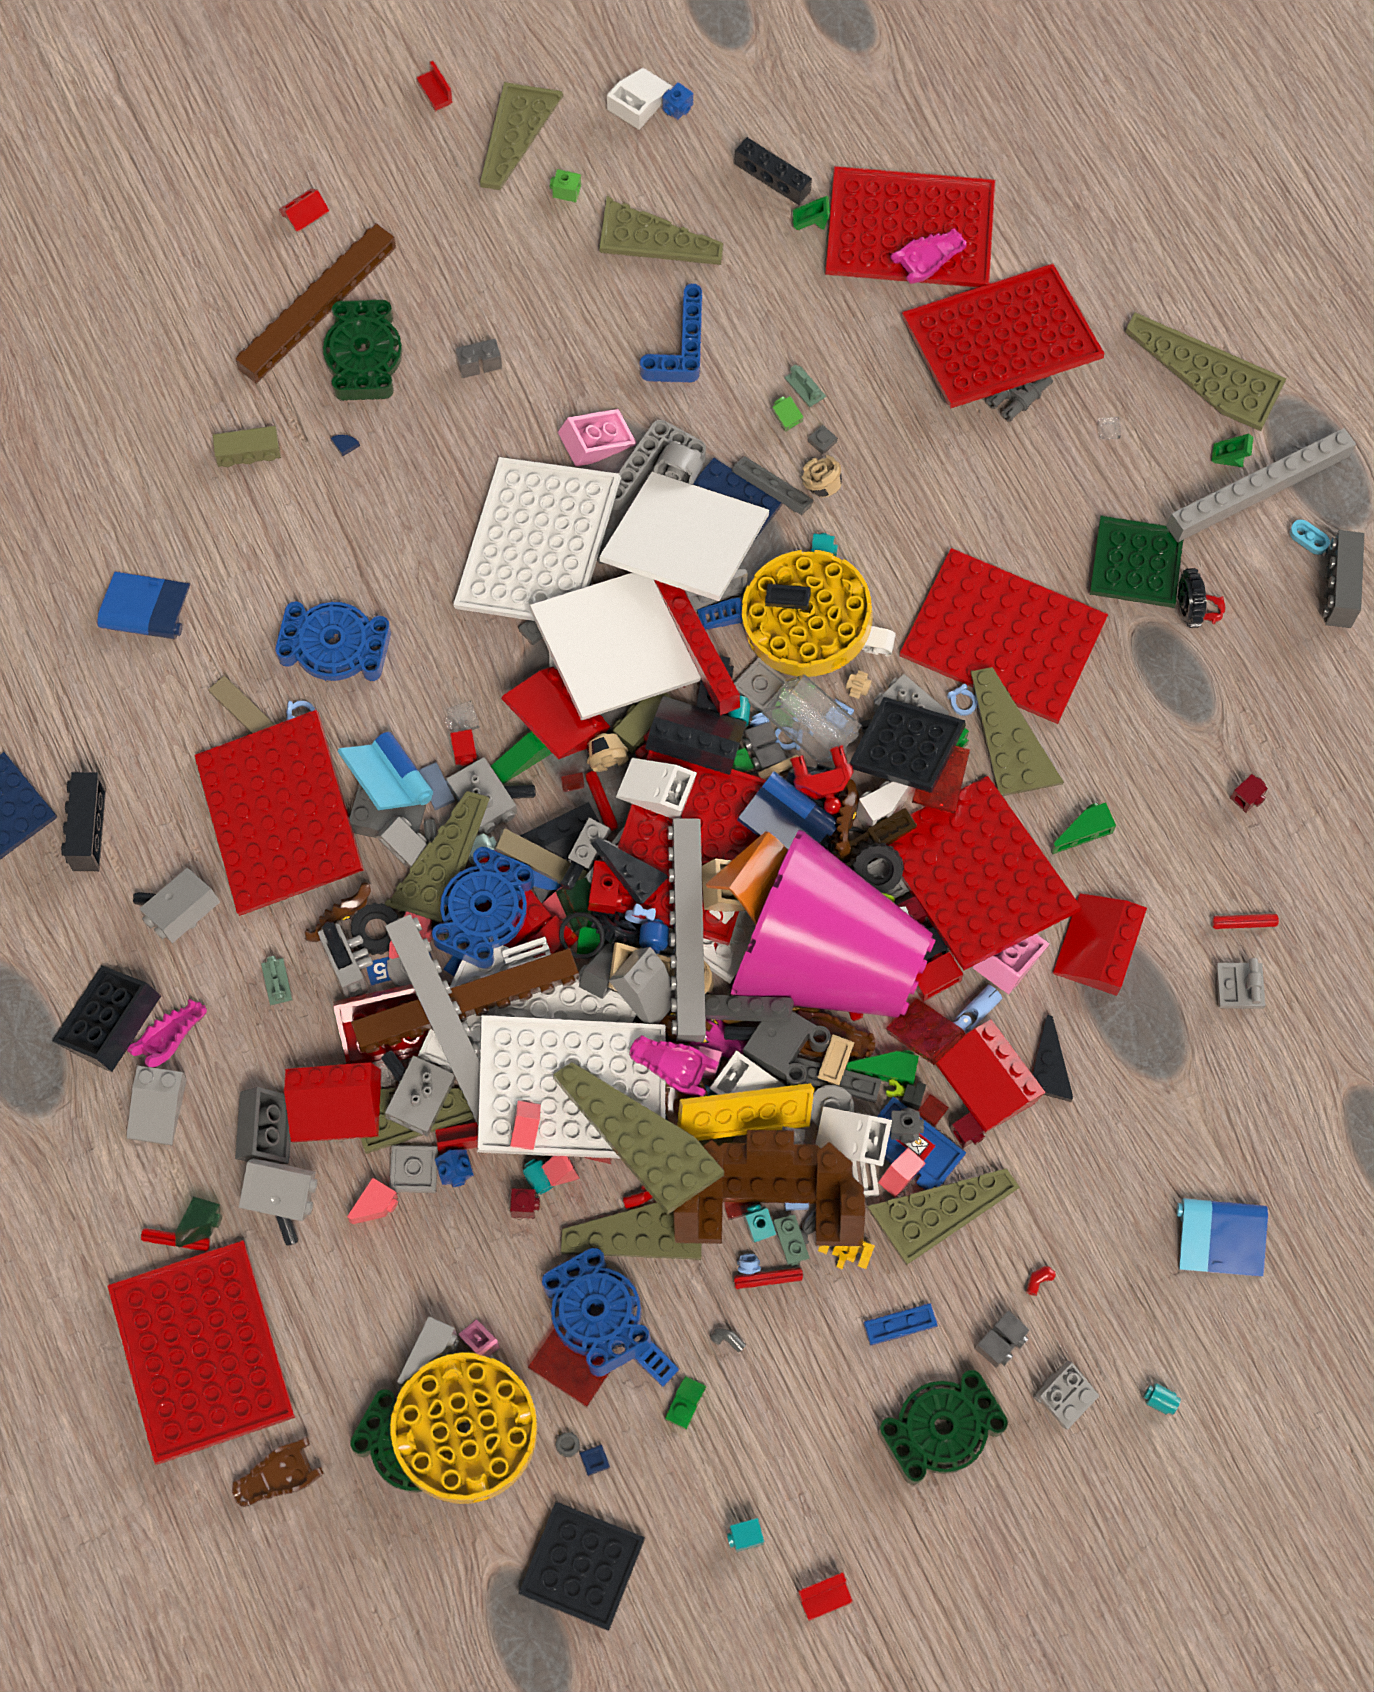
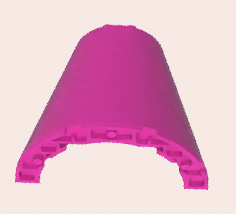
M798 830L751 937L752 939L736 975L730 996L792 998L794 1001L793 1006L898 1018L900 1014L905 1015L909 1006V1003L906 1002L909 993L912 995L915 993L919 983L915 981L918 972L923 973L927 964L924 956L926 951L931 952L935 939L932 938L933 934L808 834Z

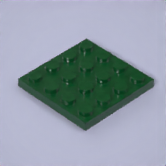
M1100 516L1089 595L1174 608L1177 598L1183 540L1177 542L1164 525Z

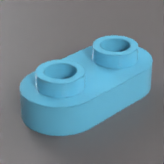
M1297 520L1292 524L1290 536L1294 541L1313 554L1321 555L1326 552L1330 545V539L1325 533L1305 520ZM1297 531H1301L1303 535L1298 534Z

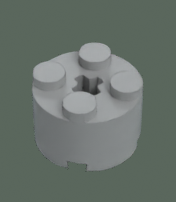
M671 441L659 457L654 467V472L693 485L702 469L701 453L696 449H690L681 445L677 441Z

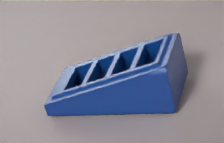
M740 597L697 610L698 617L705 630L743 623ZM731 609H735L736 614L732 615ZM723 611H727V617H724ZM715 612H718L719 619L717 620L715 619ZM705 614L710 615L711 622H707Z
M643 1336L638 1342L644 1341L646 1337ZM652 1341L648 1351L641 1357L638 1356L633 1359L662 1387L679 1371V1368ZM652 1352L656 1354L648 1364L645 1362ZM661 1359L663 1362L654 1371L652 1367ZM668 1366L670 1369L661 1378L658 1374Z

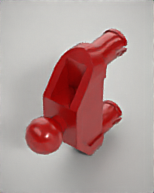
M843 745L829 749L835 768L831 771L811 775L808 774L804 755L790 759L796 777L793 781L795 788L814 799L825 797L824 809L829 814L839 812L841 802L834 795L843 791L854 772L851 764L847 762Z

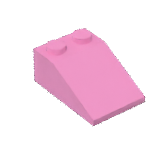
M619 409L569 417L558 431L575 467L593 464L636 445V441Z
M1035 934L974 965L973 969L1009 995L1050 943Z

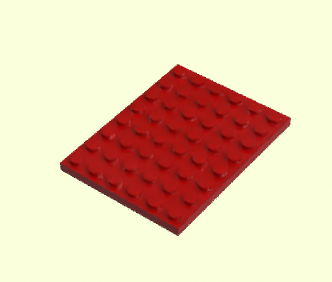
M834 166L825 275L908 282L906 278L909 273L901 262L894 263L891 255L903 249L913 240H918L920 237L926 239L931 234L933 236L936 234L942 236L954 228L966 240V248L953 255L931 277L918 283L966 287L988 285L990 281L995 180Z
M1054 264L902 312V319L950 409L1103 359L1105 354Z
M951 548L899 656L972 688L974 687L971 671L993 667L1018 708L1058 724L1108 614Z
M317 710L194 755L236 912L239 916L364 871L321 718Z
M649 750L646 760L674 764L696 772L693 787L680 819H700L701 866L714 859L732 861L758 838L756 834L737 819L766 782V779L734 769L728 775ZM632 804L618 849L668 876L669 868L672 869V861H668V847H672V840H668L667 833L668 826H672L673 819ZM667 878L640 905L646 910L655 909V919L662 920L667 927L673 929V925L669 924V913L673 911V903H669V890H673V882H669ZM702 883L703 938L729 946L739 911H735L730 920L724 924L721 922L723 920V913L719 911L721 914V919L719 920L709 912L711 910H704ZM619 885L618 893H622L621 907H616L615 911L625 914L626 911L633 910L634 905L637 903L625 887ZM632 915V916L637 917V918H640V919H647L646 916H642V915H639V916Z
M989 776L910 814L917 827L889 845L894 847L893 849L898 851L899 856L902 857L904 870L901 879L913 897H917L927 914L926 916L963 971L1081 911L1078 901Z
M244 1240L107 1285L155 1465L295 1418Z

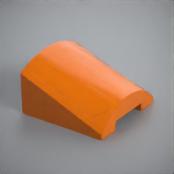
M765 831L707 882L706 886L712 889L730 890L746 909L756 925L788 849L770 832Z

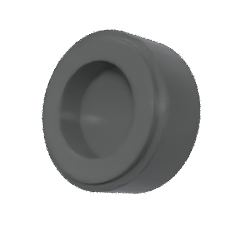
M570 1432L561 1434L556 1440L557 1452L566 1458L575 1456L580 1449L578 1437Z

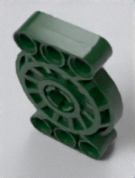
M355 300L334 303L331 309L334 325L328 330L323 343L325 364L334 376L332 378L334 396L339 400L390 398L394 393L391 376L398 369L403 352L400 335L391 324L393 322L391 304L386 300ZM363 344H364L365 347L368 349V350L363 351V352L358 351L359 349L362 348L361 345H363Z
M969 1370L963 1374L959 1384L948 1381H936L917 1388L903 1403L898 1420L894 1418L883 1420L878 1429V1434L904 1480L911 1485H917L923 1481L926 1470L932 1473L949 1474L967 1468L976 1461L984 1450L988 1435L998 1437L1003 1434L1008 1426V1420L980 1373L975 1370ZM968 1377L974 1378L977 1386L975 1388L967 1387L965 1379ZM940 1386H942V1387H949V1389H946V1388L936 1389L935 1387H940ZM928 1389V1392L920 1397L916 1396L921 1391ZM979 1398L987 1399L989 1408H980L977 1400ZM911 1401L913 1405L909 1413H904L906 1406ZM998 1419L1002 1424V1428L1000 1430L993 1429L990 1425V1420ZM936 1420L951 1422V1433L947 1435L939 1434L935 1429ZM885 1425L894 1426L896 1434L893 1436L886 1435L883 1427ZM978 1441L982 1442L978 1452L975 1454L973 1449L977 1445ZM905 1446L908 1449V1456L900 1457L896 1453V1447ZM966 1457L970 1459L963 1465L958 1466L957 1464L963 1461ZM937 1466H942V1467H943V1466H950L951 1468L942 1469V1468H936V1467H937ZM910 1467H917L921 1472V1476L919 1478L911 1477L908 1469Z
M380 1390L374 1396L353 1434L350 1446L359 1457L371 1455L376 1471L392 1487L404 1492H424L418 1487H409L410 1484H415L403 1471L394 1452L391 1439V1416L397 1399L390 1390ZM388 1396L392 1398L390 1406H380V1400L383 1397ZM372 1418L380 1419V1425L375 1429L368 1427V1422ZM361 1439H366L368 1447L365 1450H357V1442ZM378 1461H382L383 1466L387 1470L385 1474L380 1470ZM394 1477L398 1481L403 1482V1486L394 1483L390 1478Z

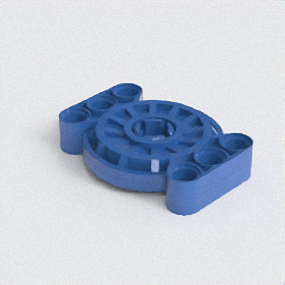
M291 602L285 608L275 651L278 661L282 666L290 667L298 661L299 665L315 678L338 681L352 677L362 671L366 680L375 681L381 677L391 637L390 624L384 616H376L369 621L361 610L343 602L319 604L307 612L300 602ZM294 613H301L297 617H292ZM379 627L385 628L383 631H376ZM290 632L296 633L293 636H287V634ZM335 634H338L340 639L338 643H327L330 639L335 638ZM375 646L381 647L376 651L371 650ZM286 651H290V652H291V653H290L289 655H287V656H283V655H282V654H283L284 652H286ZM369 666H376L373 670H367Z
M479 847L473 854L474 867L458 873L445 887L440 907L443 924H438L434 927L432 936L434 945L439 950L479 968L486 969L494 963L493 949L511 941L523 927L527 913V902L524 892L531 890L535 881L534 872L530 866L490 848ZM482 857L489 859L486 863H480L478 860ZM502 866H507L508 868H510L506 872H500L498 870ZM522 875L530 877L527 881H520L518 879ZM487 900L490 901L492 906L486 912H480L475 908V905L478 906L481 903H486ZM520 900L523 901V910L519 908ZM445 905L448 906L449 913L446 916ZM441 934L449 936L446 940H439L437 938ZM461 943L469 944L467 949L462 950L458 948ZM482 952L490 954L486 959H481L478 955Z
M588 1249L544 1274L542 1285L547 1297L553 1299L551 1315L557 1336L572 1351L587 1356V1364L593 1375H606L650 1349L651 1337L649 1330L646 1326L640 1325L642 1311L636 1288L621 1273L606 1268L605 1258L600 1249ZM594 1259L600 1260L597 1265L589 1264ZM579 1271L577 1276H569L570 1272ZM552 1282L559 1283L555 1288L548 1287ZM628 1288L631 1290L634 1296L629 1295V1292L627 1290ZM594 1304L595 1308H603V1313L599 1316L589 1315L590 1305ZM637 1306V1313L635 1317L633 1309ZM557 1307H559V1315L556 1317ZM558 1327H562L564 1329L565 1336L561 1333ZM637 1336L646 1337L642 1342L634 1341ZM618 1347L625 1348L624 1352L616 1354L613 1351ZM596 1359L604 1360L599 1366L592 1364Z

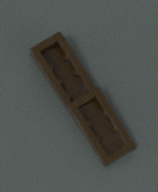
M906 807L868 828L866 833L850 841V852L840 861L850 869H853L856 857L866 846L873 845V843H885L889 846L915 829L917 825Z

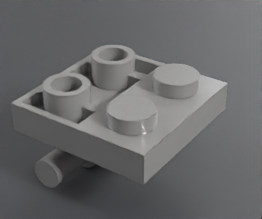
M1257 958L1249 959V963L1216 964L1219 1008L1264 1009L1262 963H1258Z
M1067 1361L1055 1374L1052 1373L1045 1380L1044 1386L1033 1398L1038 1403L1042 1402L1061 1426L1068 1430L1099 1397V1394L1072 1362Z

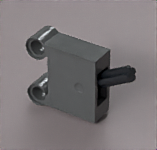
M792 1011L790 1023L761 1021L758 1027L726 1026L724 1028V1039L748 1041L743 1049V1055L784 1080L787 1086L805 1084L806 1081L805 1067L799 1063H793L806 1041H809L813 1051L823 1052L829 1046L830 1032L826 1027L816 1026ZM821 1035L826 1040L818 1043L814 1040V1037ZM797 1072L802 1077L799 1080H793L789 1075Z

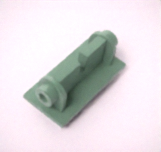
M793 365L790 368L791 373L785 379L809 407H812L826 397L801 366Z
M275 956L267 957V962L261 963L270 1006L292 1001L284 959H276Z
M791 1215L773 1220L787 1264L796 1266L800 1264V1261L810 1259L796 1216Z

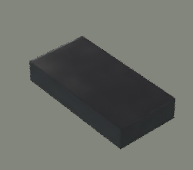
M768 584L765 606L808 610L811 587Z

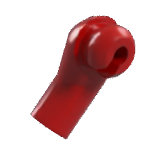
M642 1185L641 1193L624 1197L623 1202L626 1208L642 1205L653 1197Z
M1043 1266L1032 1272L1026 1293L1037 1296L1040 1283L1053 1281L1056 1277L1055 1271L1049 1266Z

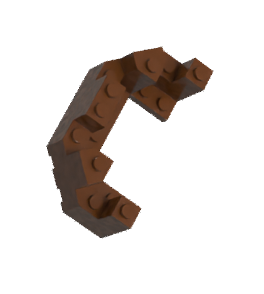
M747 1130V1143H723L720 1147L713 1140H710L703 1147L724 1170V1176L674 1210L675 1243L722 1244L723 1202L816 1204V1246H863L865 1195L864 1187L852 1177L853 1162L830 1142L822 1148L818 1145L794 1144V1131Z

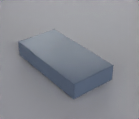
M437 762L418 770L433 790L430 802L434 810L455 802Z

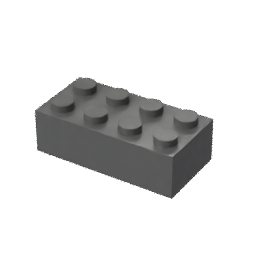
M1339 530L1336 537H1332L1330 547L1326 550L1325 559L1329 560L1324 575L1325 579H1328V583L1324 588V598H1327V603L1323 607V617H1326L1325 625L1352 628L1361 611L1365 533Z

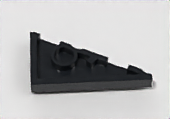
M600 838L590 843L637 904L644 903L668 878L665 873Z
M1047 1015L1032 1075L1046 1092L1044 1095L1072 1102L1073 1094L1053 1016Z

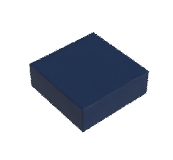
M602 1444L580 1452L587 1476L610 1469Z

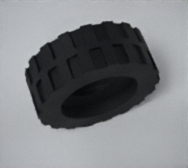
M873 843V845H868L859 852L854 862V872L879 892L887 893L889 890L894 889L901 880L904 870L903 860L899 856V852L893 849L894 847L887 846L885 843ZM874 858H883L889 864V873L883 879H875L868 873V863Z
M382 903L367 904L354 914L353 921L351 922V933L353 937L361 935L363 943L357 946L359 949L366 948L371 955H382L385 952H389L391 939L388 932L380 939H372L367 936L365 927L373 919H381L388 925L399 920V918L390 906L387 907Z

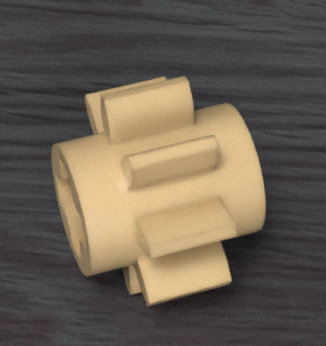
M858 671L856 675L851 673L846 685V689L850 690L849 696L857 699L861 695L867 696L872 681L868 680V674Z

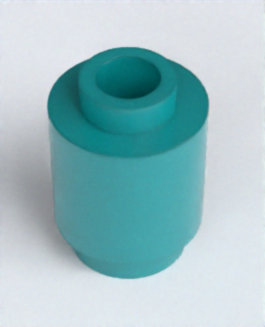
M740 696V708L728 712L729 717L747 722L745 727L749 725L751 707L749 699Z
M534 1159L524 1165L523 1174L531 1189H535L537 1195H542L554 1186H551L542 1168L544 1162Z
M1157 1383L1153 1386L1149 1385L1143 1396L1146 1399V1405L1166 1415L1168 1413L1174 1415L1181 1402V1398L1177 1396V1393Z

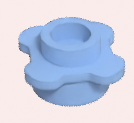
M764 712L752 717L753 720L750 721L749 725L756 727L770 722L769 717L771 715H765Z
M754 1254L741 1255L737 1261V1265H739L738 1271L741 1273L753 1274L761 1270V1266L758 1265L760 1260Z

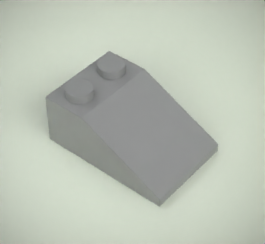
M737 569L720 601L684 590L695 612H697L698 609L745 593L748 573L745 569Z
M647 947L635 950L609 979V982L644 1024H659L671 1010V999L675 998V990H671V980L666 967L652 948Z
M137 1066L132 1088L127 1139L173 1146L187 1082L183 1072Z
M428 1317L397 1381L400 1389L427 1363L450 1353L454 1354L459 1344L454 1327Z

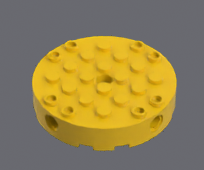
M798 550L774 558L761 567L754 575V579L747 586L742 600V619L745 634L752 650L774 670L792 676H820L840 669L859 654L866 644L872 628V603L866 581L851 563L845 559L837 558L832 553L826 551L802 552V550ZM768 584L811 587L809 609L765 606Z
M455 1353L437 1358L421 1367L405 1383L397 1397L391 1416V1439L394 1452L408 1478L419 1489L436 1499L457 1504L477 1503L491 1499L507 1490L520 1478L533 1456L537 1441V1418L533 1400L523 1381L509 1367L494 1358L491 1359L476 1353ZM460 1423H470V1430L467 1433L459 1432L458 1425Z

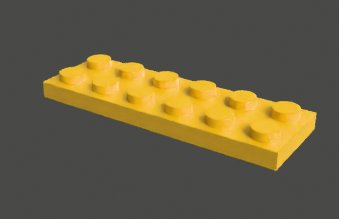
M809 1083L680 1099L677 1127L691 1134L698 1141L747 1135V1130H786L809 1127L814 1087Z

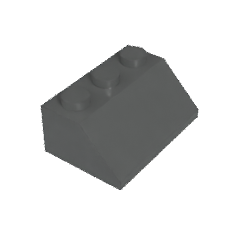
M260 1087L241 1091L235 1159L248 1162L255 1158L278 1164H288L291 1140L285 1094Z

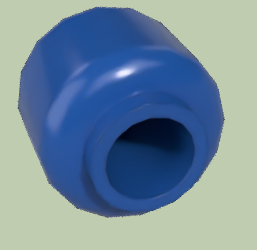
M647 920L646 923L641 925L639 945L641 948L651 947L656 954L667 948L669 928L662 920Z

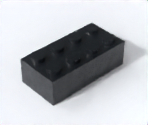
M71 772V780L67 781L69 801L65 802V813L68 816L67 822L63 823V833L66 835V839L61 845V854L65 857L66 863L69 864L72 871L99 872L106 787L98 772Z

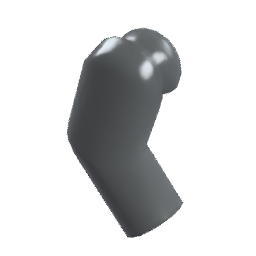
M716 1328L714 1333L710 1335V1339L715 1344H721L724 1340L737 1352H740L746 1346L732 1330Z

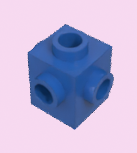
M678 82L671 90L668 89L662 97L664 112L677 120L686 115L693 106L694 93Z
M449 1150L435 1159L442 1185L459 1187L466 1184L465 1180L474 1176L466 1150Z

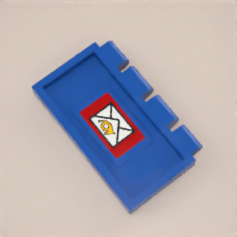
M893 1096L877 1117L891 1120L892 1111H901V1109L908 1107ZM924 1120V1133H919V1140H914L913 1143L891 1140L890 1128L884 1159L892 1164L907 1148L911 1149L926 1163L917 1173L920 1178L916 1184L924 1190L940 1187L966 1155V1152Z

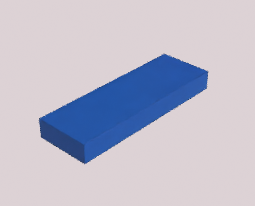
M931 1303L863 1322L870 1346L938 1326Z

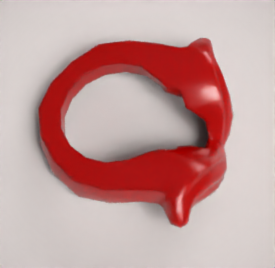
M1206 595V600L1212 601L1221 610L1220 614L1208 613L1203 618V620L1211 621L1214 625L1222 620L1226 610L1224 597Z

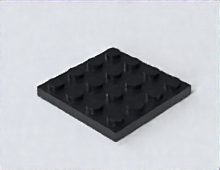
M883 697L849 764H851L853 770L932 793L966 726L965 720Z
M555 1501L518 1594L596 1627L610 1631L645 1537Z

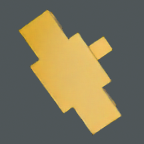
M863 1241V1246H835L832 1255L839 1257L836 1267L843 1269L846 1260L854 1263L858 1252L862 1254L858 1267L867 1269L875 1245ZM819 1246L818 1251L827 1254L830 1246Z

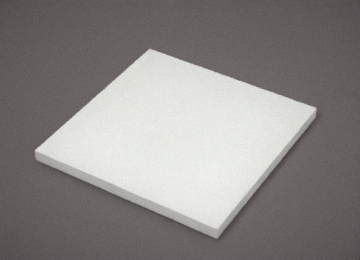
M651 472L601 553L600 562L720 601L766 521L769 510Z
M630 573L532 604L529 607L581 720L698 682L701 679L654 580L651 578Z

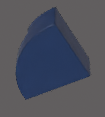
M336 435L331 437V442L342 457L360 447L358 440L352 436Z

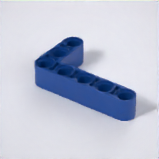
M689 284L684 288L682 355L648 354L640 359V376L645 381L690 383L698 380L700 376L702 288L699 285Z

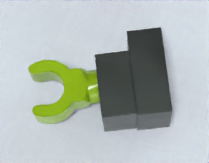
M889 1080V1085H893L896 1090L893 1092L887 1090L886 1096H902V1103L905 1106L919 1111L926 1084L918 1082L916 1087L907 1084V1087L904 1088L896 1080Z

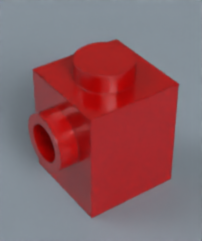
M472 729L450 733L455 764L468 766L476 762L477 755Z

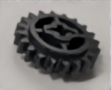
M1196 568L1183 570L1178 585L1180 613L1184 623L1186 622V627L1189 628L1202 626L1201 623H1203L1206 613L1205 585L1201 574L1198 573Z
M590 911L589 914L593 915L601 923L604 929L605 940L610 942V944L613 945L618 942L635 948H641L639 945V935L642 924L628 921L625 919V914L615 911V914ZM588 919V921L592 922L591 927L597 930V934H600L597 925Z

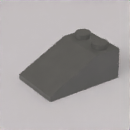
M359 783L349 819L354 834L376 838L375 835L392 817H404L411 823L412 826L410 828L417 833L421 827L426 805L420 804L378 810Z

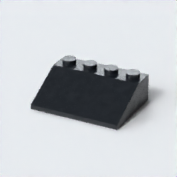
M663 696L653 720L645 749L730 775L747 722L726 715L720 716L717 712Z
M587 802L520 836L572 863L568 857L588 818L597 822L599 820L591 805ZM536 886L532 888L535 896L541 903L557 891L541 889Z
M101 965L52 1041L90 1063L113 1072L161 998V995L147 982Z

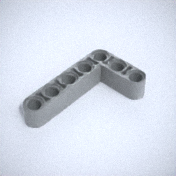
M664 420L655 421L618 472L621 479L616 495L620 496V498L614 500L612 510H620L626 505L664 448L671 441L682 442L681 445L698 450L701 453L702 464L706 458L704 442ZM658 432H663V433H665V434L659 435V434H657V433H658ZM646 448H653V450L648 451ZM635 464H642V466L637 467ZM629 479L631 482L626 483L624 480Z

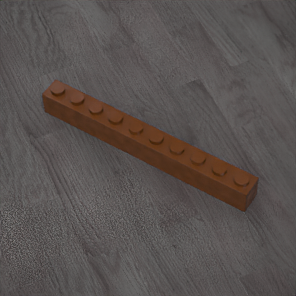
M377 223L372 228H368L358 241L352 243L344 255H340L330 268L324 270L322 276L316 282H312L302 295L296 297L294 303L288 309H284L274 322L268 324L260 336L255 337L245 350L239 352L235 359L238 370L257 384L332 311L334 303L342 301L396 249L395 237Z
M569 948L450 988L452 993L448 995L451 1002H457L461 1010V1014L458 1017L461 1022H464L468 1016L487 1014L489 1009L494 1007L502 1009L511 1005L512 1001L518 999L526 1001L531 999L533 994L552 992L554 987L562 984L563 987L570 986L579 979V972ZM419 999L351 1022L361 1052L366 1051V1053L378 1051L380 1046L386 1044L389 1046L402 1042L401 1039L409 1036L410 1038L420 1037L424 1034V1031L430 1029L433 1031Z

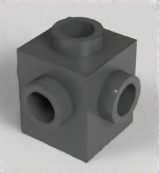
M911 1108L892 1111L891 1140H900L902 1143L918 1141L919 1133H924V1119H920V1112Z

